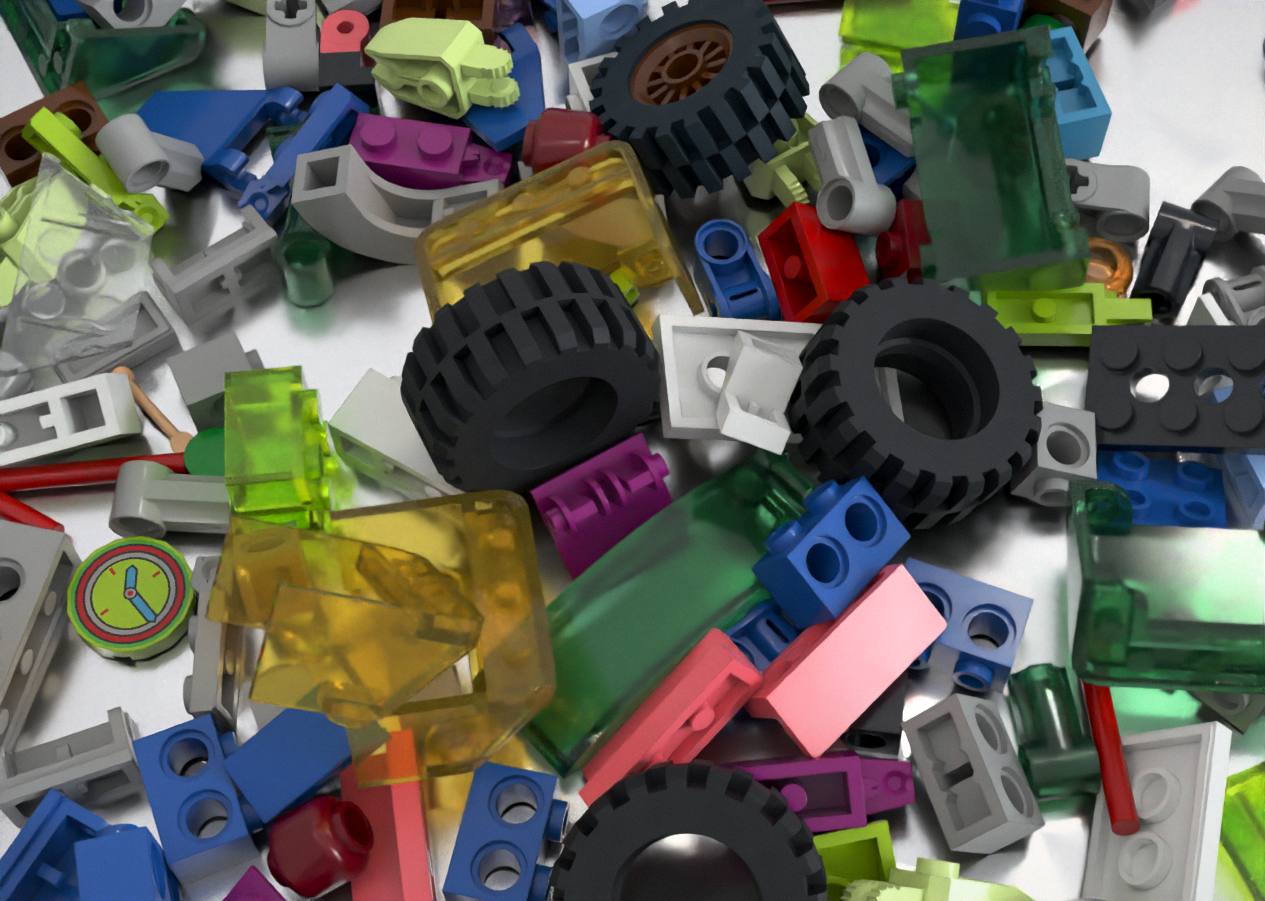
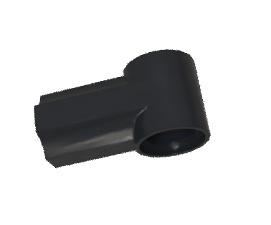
M1163 200L1144 248L1148 252L1129 299H1151L1152 318L1160 320L1163 317L1169 316L1177 317L1189 293L1196 268L1200 270L1202 268L1220 220Z

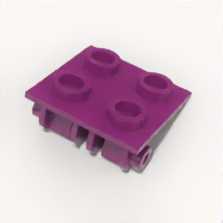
M642 432L634 434L529 490L583 603L692 544L663 478L670 475L668 466L658 452L652 455Z

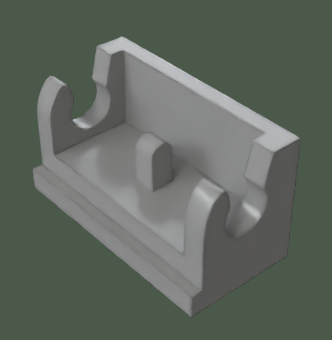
M249 204L239 210L245 219L242 222V228L175 267L169 269L159 257L148 262L154 272L152 274L154 283L187 327L287 268L277 233L272 227L268 226L252 205Z
M121 706L107 710L109 722L13 754L10 751L4 753L3 747L0 746V809L16 827L27 823L51 788L81 806L144 784L132 745V741L137 740L132 720L127 712L123 713Z

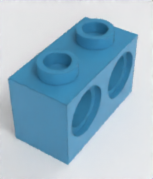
M1072 26L1017 37L1007 82L1018 107L1029 115L1033 125L1037 128L1034 143L1045 168H1048L1053 162L1064 158L1084 160L1098 157L1111 120L1112 111Z

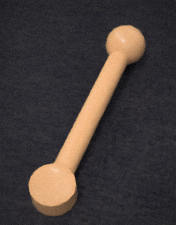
M125 366L115 368L111 373L127 374L134 400L171 440L170 447L174 453L185 452V448L193 436L188 432H180L134 382V373L131 369Z

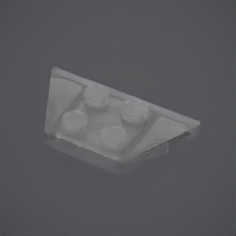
M43 152L0 352V377L8 378L132 347L154 227L132 211L119 208L113 202L112 197L95 184L91 183L88 186L64 169L61 166V160L51 153Z

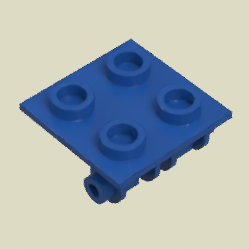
M1097 450L1096 515H1092L1088 540L1100 541V548L1103 549L1110 548L1132 552L1136 535L1140 533L1138 555L1146 556L1152 536H1157V558H1166L1171 540L1173 539L1170 559L1195 563L1200 566H1204L1206 560L1218 562L1221 548L1227 549L1228 546L1222 469L1210 468L1196 461L1175 462L1146 457L1135 451Z

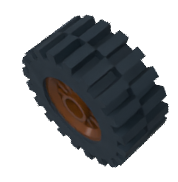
M688 0V4L679 7L676 1H673L661 7L663 16L653 22L646 16L635 24L639 32L632 39L623 35L614 45L618 52L615 58L604 57L598 70L604 78L592 80L590 92L595 99L589 101L590 112L600 118L603 134L613 137V149L633 178L647 192L652 188L656 195L663 194L665 198H669L675 189L679 197L685 199L695 198L699 186H704L708 194L723 190V179L734 175L736 180L740 182L752 175L748 168L751 163L759 158L763 163L767 164L777 155L773 144L777 140L789 142L797 131L790 119L804 118L808 106L803 97L810 95L809 83L805 78L806 73L763 0Z

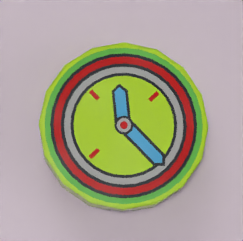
M145 536L116 539L94 550L77 567L67 589V613L81 640L99 655L115 659L114 656H130L132 660L150 658L172 647L188 630L189 620L191 616L195 615L193 609L197 596L190 586L193 573L184 556L165 541Z

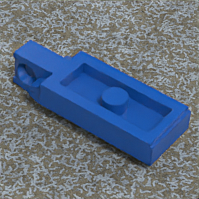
M336 83L331 90L320 94L309 109V119L295 136L287 138L280 144L273 156L274 163L266 172V175H262L261 179L250 181L237 205L240 208H244L249 204L252 205L268 226L272 227L291 203L297 155L344 146L352 135L358 113L369 114L370 106L339 83Z

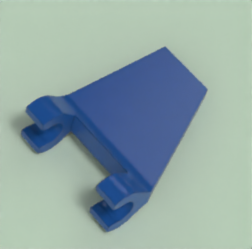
M519 22L498 32L499 37L506 42L512 52L510 54L513 68L511 69L512 72L507 75L511 79L514 78L515 82L517 81L520 91L518 101H515L514 105L511 104L509 107L506 106L502 109L501 107L495 108L494 106L488 107L473 103L466 114L459 118L497 153L524 139L528 122L530 120H537L545 110L541 55L538 45L534 42L526 28Z
M286 86L269 90L155 91L135 113L142 117L151 132L195 144L204 158L201 170L213 176L226 188L238 195H243L250 181L257 179L256 175L243 169L250 160L241 150L268 119H273L282 128L292 133H298L309 119L307 112L296 108L304 99L302 94Z

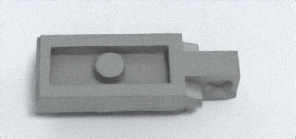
M232 554L200 556L196 558L190 586L199 597L197 615L191 616L188 624V639L191 651L194 654L192 675L186 676L184 680L183 701L186 712L192 715L194 719L211 713L221 734H225L230 731L236 732L244 616L238 608L240 590L232 565Z

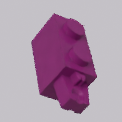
M358 113L349 144L354 147L370 170L382 179L405 188L439 190L499 179L508 192L513 175L512 154L501 151L497 153L494 149L473 144L471 128Z
M854 749L824 752L818 758H809L802 754L719 763V767L734 770L736 766L754 774L753 779L769 790L773 786L789 800L788 806L796 816L804 818L811 832L867 827V815L915 803L913 773L910 761L907 759L859 757Z

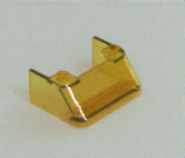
M613 140L601 143L442 218L425 228L414 244V255L432 324L434 323V314L447 302L451 305L455 304L464 297L463 291L477 282L482 286L497 279L496 273L510 268H515L518 271L529 269L530 263L541 261L551 262L556 267L560 265L561 261L576 262L586 267L597 269L605 274H609L622 267L629 283L643 289L659 287L675 279L693 316L705 312L680 248L631 145L624 141Z
M496 489L329 511L343 589L407 581L408 595L411 603L426 605L436 612L437 615L463 612L473 693L344 711V723L358 789L465 774L480 768L551 702L557 689L555 660L527 502L520 495L512 491Z
M233 514L230 516L205 613L207 620L265 630L248 694L250 701L325 713L326 718L331 722L355 729L368 728L370 720L386 718L475 649L478 645L485 619L480 611L428 559L419 554L393 546Z

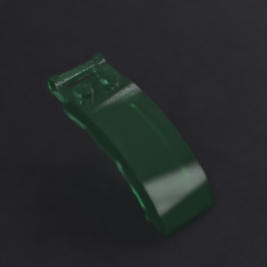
M760 448L751 458L693 489L627 535L560 593L509 645L481 678L478 687L564 780L588 764L712 628H718L726 632L738 623L754 606L772 597L751 568L768 551V548L764 545L768 536L784 523L792 519L798 520L802 515L778 494L766 480L771 478L805 511H807V508L803 505V501L817 488L788 461L789 452L786 449H783L782 454L779 455Z

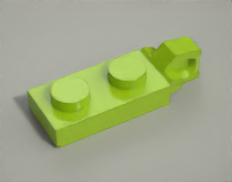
M44 106L21 130L23 133L21 136L60 173L67 172L92 203L106 216L109 213L113 215L141 243H144L153 236L170 217L152 193H129L126 191L103 155L97 156L81 141L83 138L81 130L64 114L56 112L53 115Z
M986 282L983 283L981 290V304L986 302L999 313L995 318L1005 329L1012 326L1022 339V343L1019 346L1090 347L1092 325H1151L1153 320L1151 299L1117 298V292L1105 290L1104 283Z

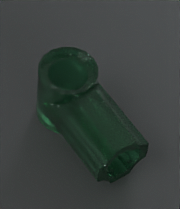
M291 191L284 234L277 241L274 248L275 260L283 291L287 298L297 305L313 306L326 301L334 291L335 277L332 267L336 243L318 233L302 218L291 204L293 192Z
M1053 663L1029 665L1019 672L1010 674L1007 686L1021 741L1018 745L1017 757L1036 802L1099 794L1101 770L1098 753L1092 737L1089 734H1082L1066 667H1058L1053 665Z

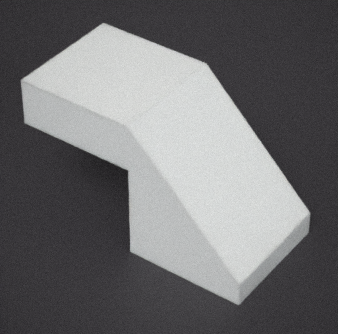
M740 330L737 331L715 414L721 434L779 455L782 454L791 433L784 411L803 369L796 351Z

